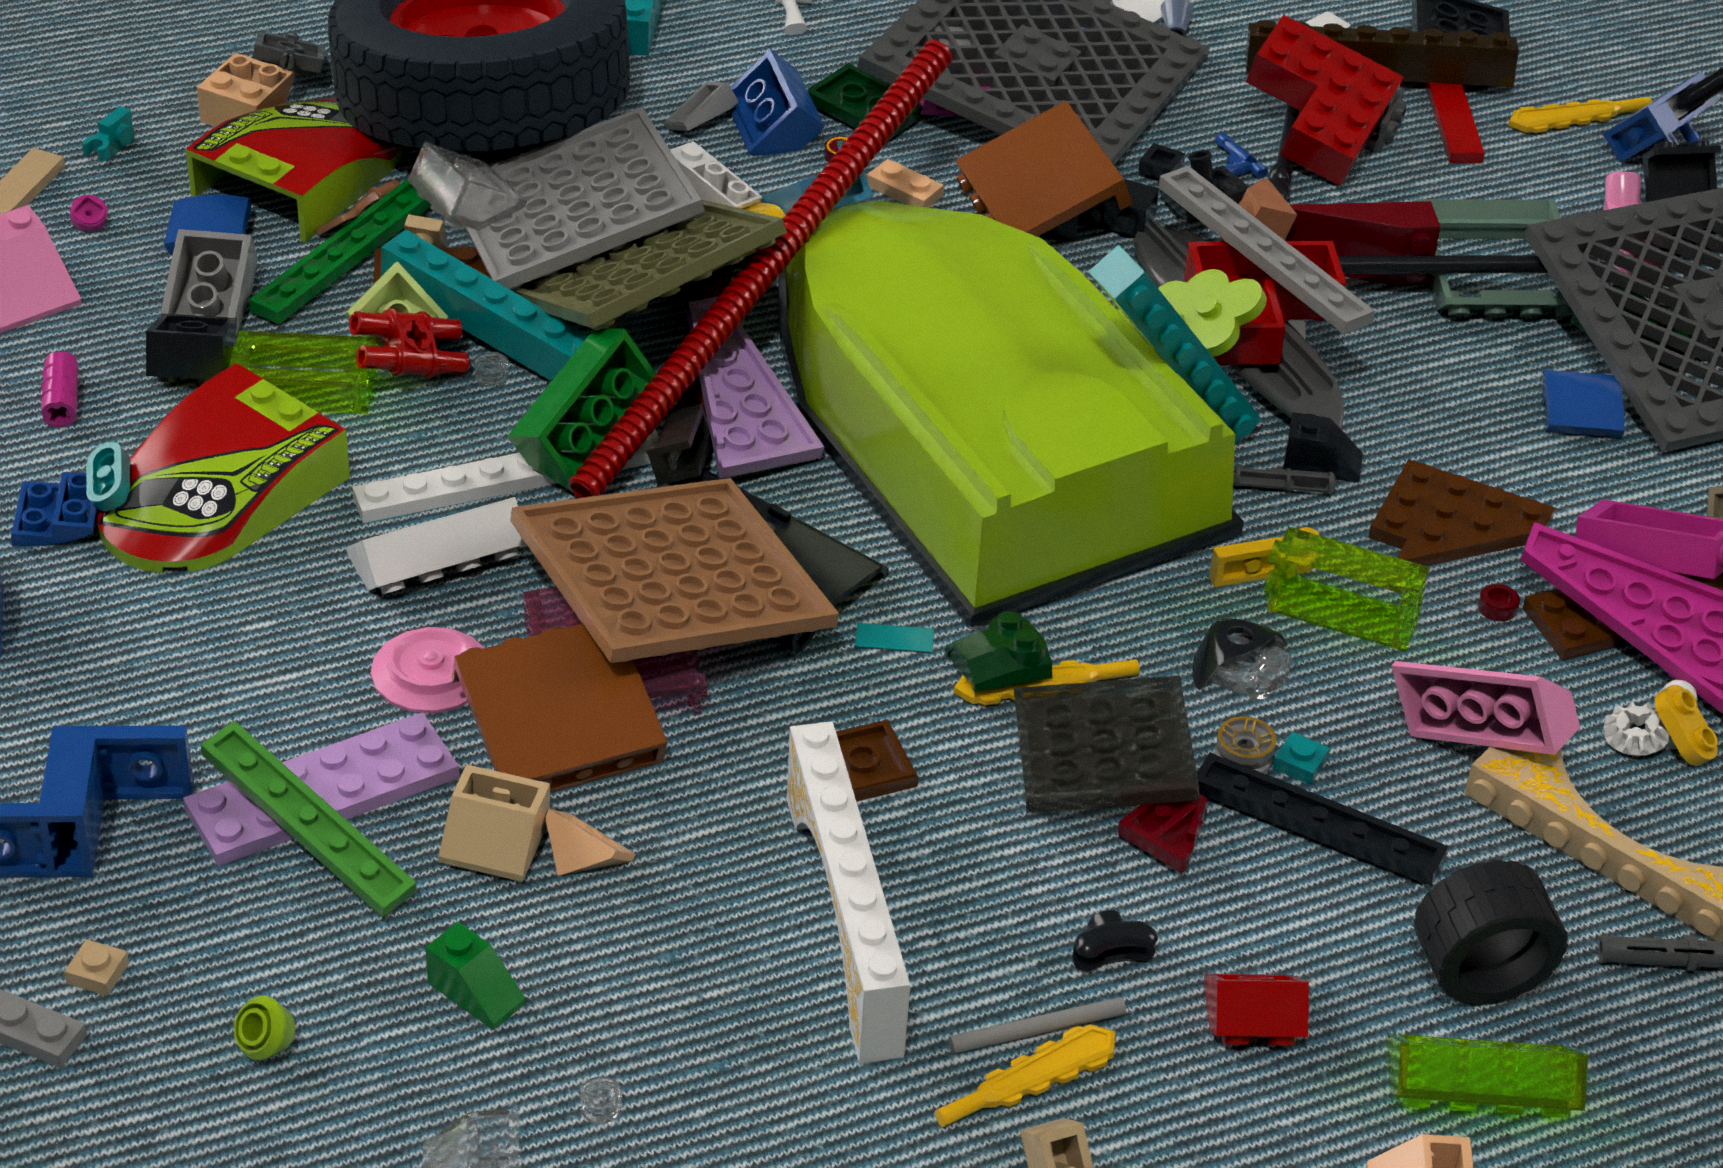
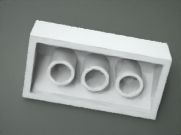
M513 497L368 538L346 547V550L367 590L380 587L383 595L406 588L404 584L406 579L418 576L421 584L444 577L442 572L444 568L456 565L458 572L482 566L480 562L482 557L494 554L495 560L500 561L519 555L517 547L523 546L526 543L510 521L512 507H518L516 498Z

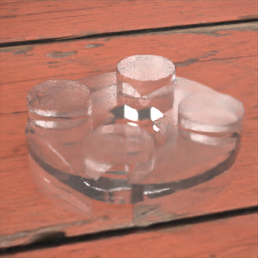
M1245 628L1241 629V633L1229 635V631L1227 632V638L1236 644H1247L1253 638L1251 632ZM1274 636L1268 643L1257 650L1230 658L1219 665L1210 677V681L1231 691L1246 694L1252 699L1264 700L1270 697L1271 691L1277 690L1287 681L1292 660L1290 652L1287 654L1284 650L1285 643L1281 638ZM1249 658L1256 660L1255 663H1248L1245 661H1247Z

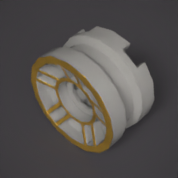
M1247 716L1233 717L1223 722L1218 729L1217 745L1214 754L1267 774L1273 764L1276 735L1273 729L1262 720Z

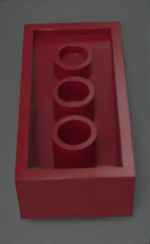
M1431 201L1290 204L1297 213V216L1285 241H1333L1338 256L1435 255L1441 226ZM1344 274V277L1394 286L1429 285L1431 274Z

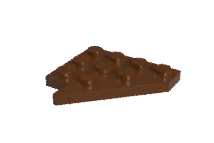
M1408 459L1372 522L1368 538L1402 549L1396 559L1394 569L1395 571L1402 572L1524 546L1534 522L1549 527L1553 519L1555 507Z

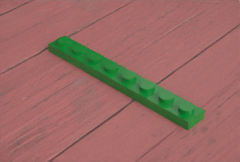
M436 159L431 160L249 299L250 311L280 324L402 230L408 214L420 216L447 195L445 183L462 177V171Z

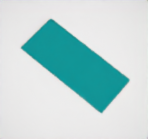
M857 623L855 647L932 653L934 629Z

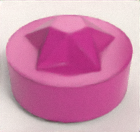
M82 195L76 198L70 207L71 223L83 232L100 230L107 221L106 204L103 200L93 195Z

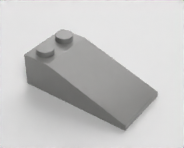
M178 229L160 315L165 313L237 318L236 341L251 295L258 262L252 235Z

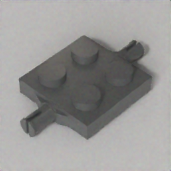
M258 31L252 58L259 59V61L268 64L280 65L283 69L287 66V70L293 68L295 73L312 76L313 72L321 74L326 46L299 40L296 32L292 35L290 31L285 36Z

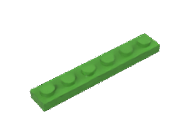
M235 720L201 744V755L382 918L416 892L417 882Z

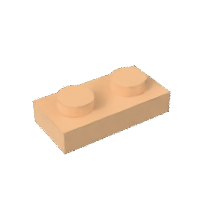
M886 159L867 174L870 188L907 205L930 207L943 197V184L889 159Z

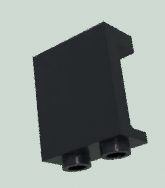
M1709 141L1690 142L1688 147H1676L1675 142L1654 144L1652 150L1642 155L1646 202L1717 189L1715 158L1722 153L1721 146H1710ZM1711 231V234H1714V235H1717V234H1718V233H1716V232Z

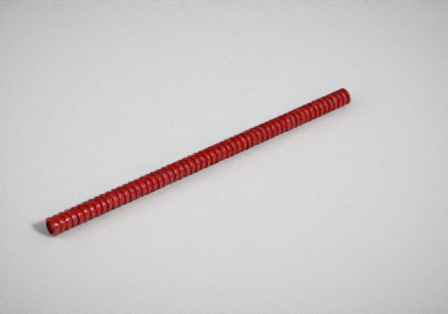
M929 40L924 44V47L914 56L912 62L907 65L906 69L901 72V75L889 87V90L878 100L877 105L871 109V112L861 121L859 127L848 137L847 141L841 146V149L830 159L829 163L823 168V171L817 175V178L812 181L804 194L794 203L792 209L782 218L787 233L775 238L776 243L772 246L755 251V254L749 258L748 263L742 267V270L731 280L729 286L718 296L716 302L705 312L703 318L691 329L690 334L678 345L677 350L665 361L664 366L651 378L650 383L644 387V391L638 394L637 399L624 411V415L617 420V424L611 427L610 432L604 436L603 441L598 443L596 449L590 453L589 458L585 459L583 465L576 470V474L571 476L569 486L577 497L599 496L607 490V486L612 484L614 477L620 474L621 469L627 465L628 460L632 459L635 452L641 448V444L646 442L648 435L654 432L655 427L667 416L668 411L674 407L675 402L679 401L681 395L687 391L688 386L694 382L695 378L700 375L701 370L713 359L714 354L720 350L721 345L725 344L727 338L733 334L734 329L738 328L740 322L746 318L747 313L758 303L759 298L771 287L772 282L776 281L778 275L784 271V268L790 263L791 259L796 256L797 251L801 250L803 244L809 240V237L815 232L816 228L826 219L828 213L838 204L840 198L851 188L852 183L868 167L870 161L880 152L882 146L893 136L894 131L905 121L912 109L917 106V103L922 100L923 96L929 91V88L934 85L935 81L946 70V67L951 64L953 60L952 53L945 44L937 40Z

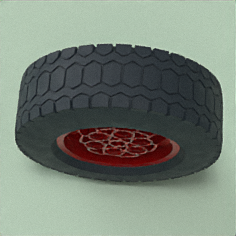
M335 0L329 11L328 39L334 93L340 113L349 124L359 129V131L389 143L394 141V144L408 147L416 145V148L437 150L441 147V151H462L463 148H467V151L488 150L489 147L497 150L515 148L514 144H517L519 147L538 144L540 140L546 142L563 137V134L568 136L583 130L584 127L588 128L600 122L601 119H605L614 110L619 108L629 92L630 59L625 0Z

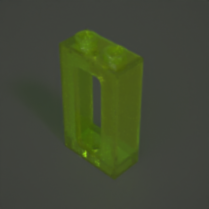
M239 331L235 346H229L228 367L235 363L240 364L317 412L368 415L377 369H359L356 364V352L361 345L376 346V337ZM248 365H252V366H274V367H295V368H317V369H338V370H351V371H349V372H339V371H317V370H296V369L253 368V367H249Z
M1288 527L1282 541L1275 540L1269 557V563L1274 564L1275 567L1274 570L1269 571L1264 586V593L1270 594L1267 611L1407 652L1417 628L1430 567L1292 527ZM1298 564L1402 594L1400 606L1303 578L1297 572Z

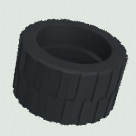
M1490 860V862H1479L1464 869H1459L1447 878H1443L1431 891H1428L1415 912L1414 929L1440 987L1448 997H1453L1455 1001L1461 1003L1467 1002L1472 1005L1495 1004L1507 999L1511 1000L1527 991H1531L1539 983L1552 975L1554 969L1558 968L1562 962L1563 955L1567 952L1568 948L1567 931L1537 873H1534L1531 867L1522 865L1517 861Z

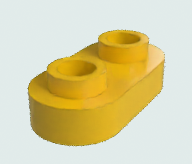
M1671 685L1657 693L1655 696L1656 711L1681 756L1694 766H1701L1715 758L1718 752L1717 736L1703 718L1697 707L1694 695L1679 685Z

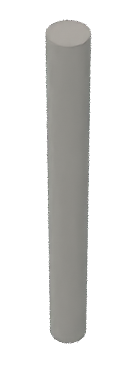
M1118 997L951 1035L948 1037V1043L952 1054L1122 1016L1126 1014V1005L1123 998Z

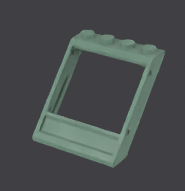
M1415 200L1432 202L1441 226L1439 238L1526 239L1524 234L1528 225L1561 219L1555 200ZM1438 247L1436 248L1435 255H1440ZM1431 274L1429 286L1436 310L1448 311V316L1450 317L1469 316L1470 311H1484L1485 317L1505 316L1506 311H1519L1520 317L1541 316V311L1555 312L1556 317H1572L1573 314L1571 307L1560 291L1556 292V297H1553V290H1481L1473 297H1459V291H1450L1446 274Z

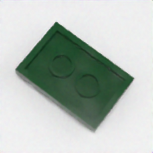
M848 63L807 90L816 108L857 128L866 115L871 112V109L877 105L878 100L883 97V94L889 90L891 84ZM920 102L912 109L910 115L900 124L899 128L894 131L892 137L925 116L920 114L922 108Z

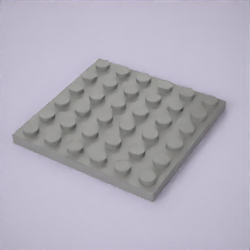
M643 107L445 183L448 195L490 278L510 290H516L524 283L536 278L551 276L559 269L574 263H584L590 260L592 256L607 250L622 248L627 242L640 237L655 235L661 229L670 225L688 222L696 215L705 212L700 196Z

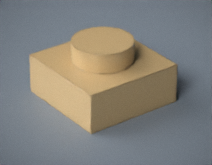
M408 214L404 224L405 230L410 231L437 248H446L448 242L443 220Z
M86 939L64 971L66 984L108 996L129 965L128 952Z

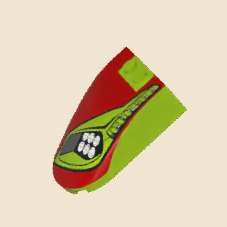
M336 98L277 105L228 119L186 148L190 194L192 197L200 196L230 172L297 199L300 240L306 243L317 234V228L338 217L371 187L387 176L399 164L403 156L404 146L394 144V141L389 143L377 139L375 136L371 137L353 127L340 113Z
M235 363L187 395L161 420L130 457V492L125 503L117 509L109 511L97 510L96 518L101 541L106 549L118 560L144 571L163 573L164 567H187L188 572H193L220 564L350 478L346 429L240 364Z

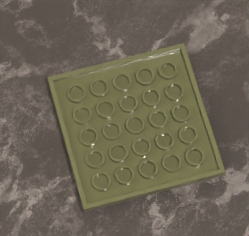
M702 200L705 212L696 215L688 222L670 225L661 229L655 235L643 236L627 242L622 248L607 250L592 256L590 260L584 263H574L559 269L551 276L539 277L526 282L520 288L512 291L536 304L547 314L593 328L594 330H601L615 323L614 318L624 313L632 314L645 309L648 306L647 302L658 296L663 298L680 291V285L690 280L695 282L708 278L712 275V269L722 264L728 266L738 263L744 259L743 254L753 249L761 250L776 243L775 238L787 233L782 218Z

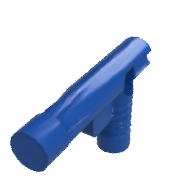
M1221 132L1216 136L1215 143L1230 154L1227 156V162L1230 165L1225 167L1235 176L1250 172L1256 178L1261 179L1267 175L1268 169L1244 148L1236 144L1226 133Z

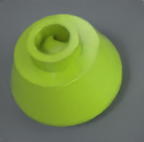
M256 996L248 1000L238 1012L234 1022V1036L237 1045L246 1057L253 1060H264L284 1051L291 1044L295 1034V1021L290 1011L269 996Z

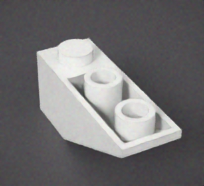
M694 141L670 150L701 200L740 209L762 202L763 197Z

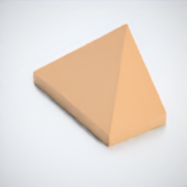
M549 809L545 815L558 876L632 862L636 855L571 813Z

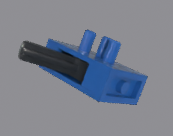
M1723 67L1707 77L1703 71H1700L1604 132V138L1620 163L1655 142H1675L1676 145H1679L1680 143L1673 133L1677 128L1687 143L1699 141L1701 137L1690 122V119L1720 100L1717 94L1723 91Z

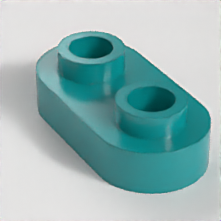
M113 441L103 443L94 449L89 455L86 464V495L98 510L109 511L122 506L130 492V458L126 451L117 442Z

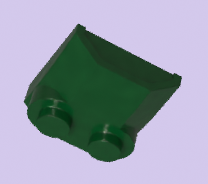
M1008 611L1000 613L998 617L990 621L989 629L970 634L953 641L945 647V656L952 660L972 685L974 692L1052 678V661L1045 639L1026 618H1023L1017 612Z

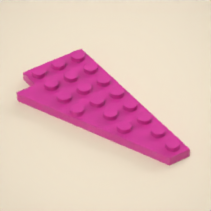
M1534 522L1520 560L1666 670L1671 678L1685 680L1693 685L1697 695L1723 714V590Z

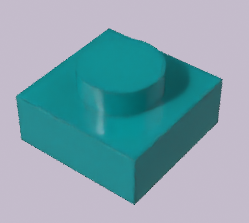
M1292 732L1274 757L1272 769L1311 785L1327 762L1330 747Z

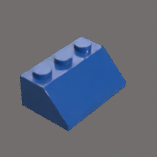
M771 49L731 86L739 104L731 108L730 112L748 152L753 156L801 150L809 141L815 139L825 127L798 70Z

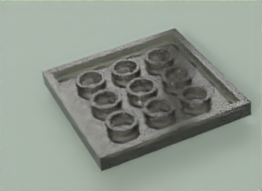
M1180 675L1014 688L1026 813L1199 800V783Z

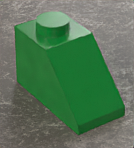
M456 922L425 947L428 984L492 1030H495L525 1005L524 995L492 945L461 923Z

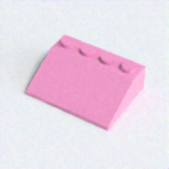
M26 205L0 214V333L82 305L81 297L46 227L32 208Z

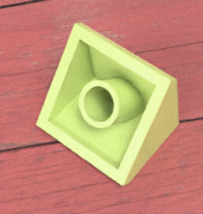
M395 262L345 312L348 322L350 316L355 311L383 313L388 309H396L397 312L403 313L424 311L430 314L431 317L448 318L445 312L399 262ZM354 335L358 346L384 347L381 337Z

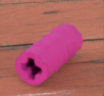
M53 352L44 360L43 382L41 384L42 395L40 397L42 401L41 414L43 421L53 427H66L72 424L76 419V410L79 406L77 403V396L79 394L78 383L80 381L78 378L79 365L77 358L68 352Z

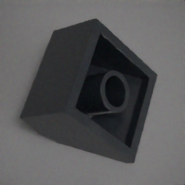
M162 313L146 330V376L158 377V381L166 383L179 382L181 378L196 379L198 384H204L231 366L237 318Z

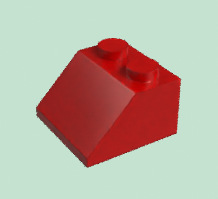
M1204 973L1209 1031L1216 1036H1222L1223 1044L1246 1045L1250 1044V1036L1268 1037L1267 1044L1295 1045V1037H1308L1309 981L1295 975Z

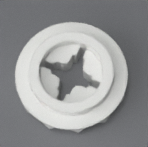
M1632 701L1627 708L1615 706L1613 714L1605 716L1604 737L1611 747L1621 753L1635 756L1652 754L1664 748L1671 738L1656 709L1653 710L1649 702L1642 707L1636 706ZM1630 723H1634L1637 726L1645 724V729L1642 730L1639 727L1630 729Z

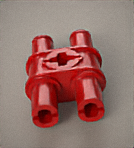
M388 309L383 313L355 311L350 316L349 329L352 335L381 337L384 342V347L361 345L358 348L356 364L359 369L387 370L393 376L413 374L422 375L423 378H431L436 374L464 375V372H467L469 369V356L466 352L438 350L435 344V340L457 342V339L461 338L462 323L459 319L431 317L430 314L424 311L403 313L397 312L396 309Z

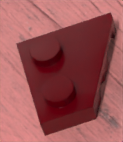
M1174 779L1118 822V835L1180 873H1183L1187 870L1207 812L1208 799Z

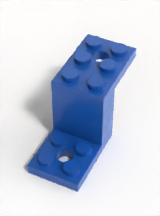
M187 725L53 726L39 803H0V839L6 841V843H0V878L93 877L105 800L183 799L194 794V779ZM139 760H148L153 762L154 765H141Z

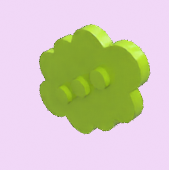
M1216 269L1202 271L1193 276L1187 283L1175 280L1167 282L1158 288L1212 357L1227 352L1236 344L1240 334V326L1258 317L1264 310L1267 300L1262 287L1257 281L1244 278L1230 282L1224 272Z

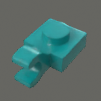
M119 106L98 122L99 132L86 138L82 143L84 155L88 156L92 152L97 151L98 161L104 162L133 141L134 128L131 110Z

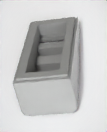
M705 82L665 121L664 126L670 130L689 131L738 105L739 101L729 83Z

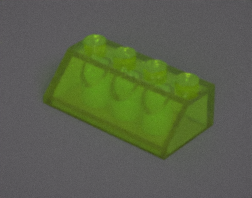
M1387 1033L1386 1045L1390 1093L1397 1098H1403V1106L1431 1108V1100L1449 1101V1109L1477 1111L1478 1103L1496 1105L1495 1112L1523 1115L1524 1107L1542 1108L1543 1116L1570 1118L1571 1110L1585 1111L1588 1054L1571 1046Z

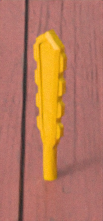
M1650 97L1620 101L1594 99L1588 100L1585 103L1575 101L1567 102L1566 105L1548 104L1538 108L1533 106L1520 107L1519 110H1514L1508 126L1524 133H1541L1551 128H1569L1573 124L1585 125L1595 120L1602 122L1610 120L1611 117H1615L1618 114L1636 112L1652 100Z
M1137 659L1102 664L1078 663L1075 660L1061 661L1058 665H1052V678L978 692L973 691L972 685L962 675L954 686V694L971 704L980 703L985 706L1000 703L1002 699L1008 698L1014 701L1028 699L1032 694L1038 693L1042 696L1053 695L1062 689L1069 691L1083 690L1085 686L1099 680L1139 676L1140 667Z
M1088 1024L1085 1027L1075 1026L1063 1033L1061 1040L1057 1042L1049 1040L1036 1047L1035 1054L1031 1056L1021 1055L1012 1060L1010 1067L1006 1070L997 1068L986 1074L985 1081L979 1085L975 1092L935 1110V1118L941 1127H945L982 1108H996L1001 1105L1011 1107L1020 1103L1024 1095H1039L1048 1091L1050 1084L1055 1082L1065 1084L1078 1078V1073L1088 1070L1093 1072L1107 1066L1108 1060L1114 1056L1116 1031Z

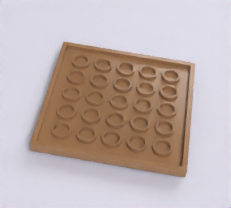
M731 478L512 507L511 523L610 663L627 662L653 656H665L671 653L690 650H703L708 647L740 644L746 641L777 638L783 635L802 632H814L837 626L838 611Z

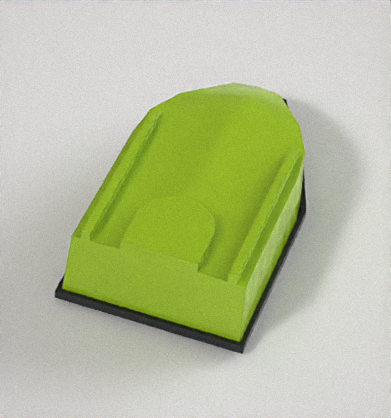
M876 200L849 204L833 209L809 237V240L803 244L801 250L797 251L796 256L791 259L790 263L784 268V271L778 275L780 344L797 408L826 450L970 627L991 621L993 618L998 617L1000 613L1008 611L1017 612L1242 533L1244 521L1232 509L1235 433L1178 373L1176 374L1092 282L1042 238L981 214Z

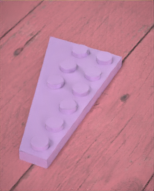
M718 297L690 301L688 303L686 316L690 332L697 325V322L703 318L705 312L710 309V306L716 302ZM740 324L738 328L734 329L733 334L727 338L725 344L721 345L720 350L714 354L713 359L708 362L699 375L719 479L821 458L824 450L823 444Z

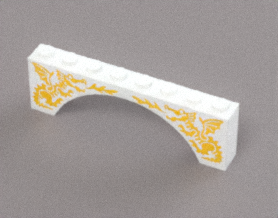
M833 721L790 726L787 802L795 830L810 829L825 868L841 944L847 990L849 1028L859 1064L904 1058L910 982Z

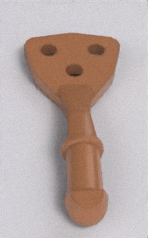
M395 179L378 187H371L368 190V194L361 198L347 213L317 228L318 236L355 219L367 206L372 203L375 204L401 183Z

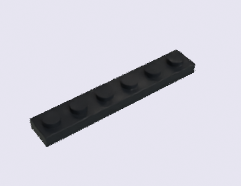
M1211 752L1192 781L1191 789L1201 795L1430 886L1447 857L1449 846Z

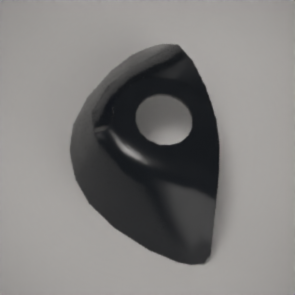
M1232 618L1218 620L1210 626L1194 656L1192 667L1194 684L1199 690L1202 689L1219 665L1230 658L1257 650L1271 639L1288 645L1287 641L1281 633L1254 622ZM1227 634L1252 635L1253 638L1247 644H1236L1227 638Z

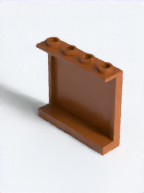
M1066 100L955 160L960 170V174L956 176V179L965 195L970 192L972 193L969 198L978 214L984 212L986 217L1036 237L1110 197L1120 210L1133 204L1124 178Z
M583 623L566 628H549L539 635L523 639L513 637L499 645L483 649L474 647L463 651L460 655L454 656L451 678L453 683L460 681L494 771L550 783V793L663 762L668 742L634 660L610 663Z

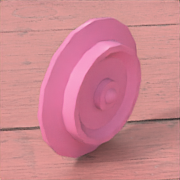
M426 627L406 631L387 641L376 653L370 672L376 691L385 700L407 711L439 713L458 709L467 704L468 701L460 681L453 683L451 678L454 656L460 655L463 651L470 648L479 647L483 649L485 647L472 636L451 628Z

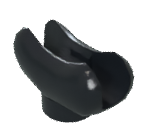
M1102 911L1089 920L1087 924L1088 929L1082 931L1075 939L1072 959L1075 967L1081 971H1092L1102 965L1114 962L1148 961L1155 955L1154 945L1158 941V936L1155 929L1146 922L1123 921L1121 914L1117 911Z

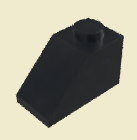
M1292 412L1283 469L1291 468V470L1322 473L1330 471L1334 473L1336 480L1359 483L1363 452L1336 423L1328 417Z

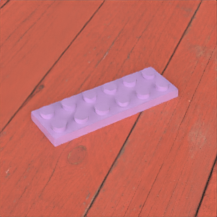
M423 712L282 762L345 819L460 778L459 765ZM231 781L183 798L185 812L218 867L295 839Z

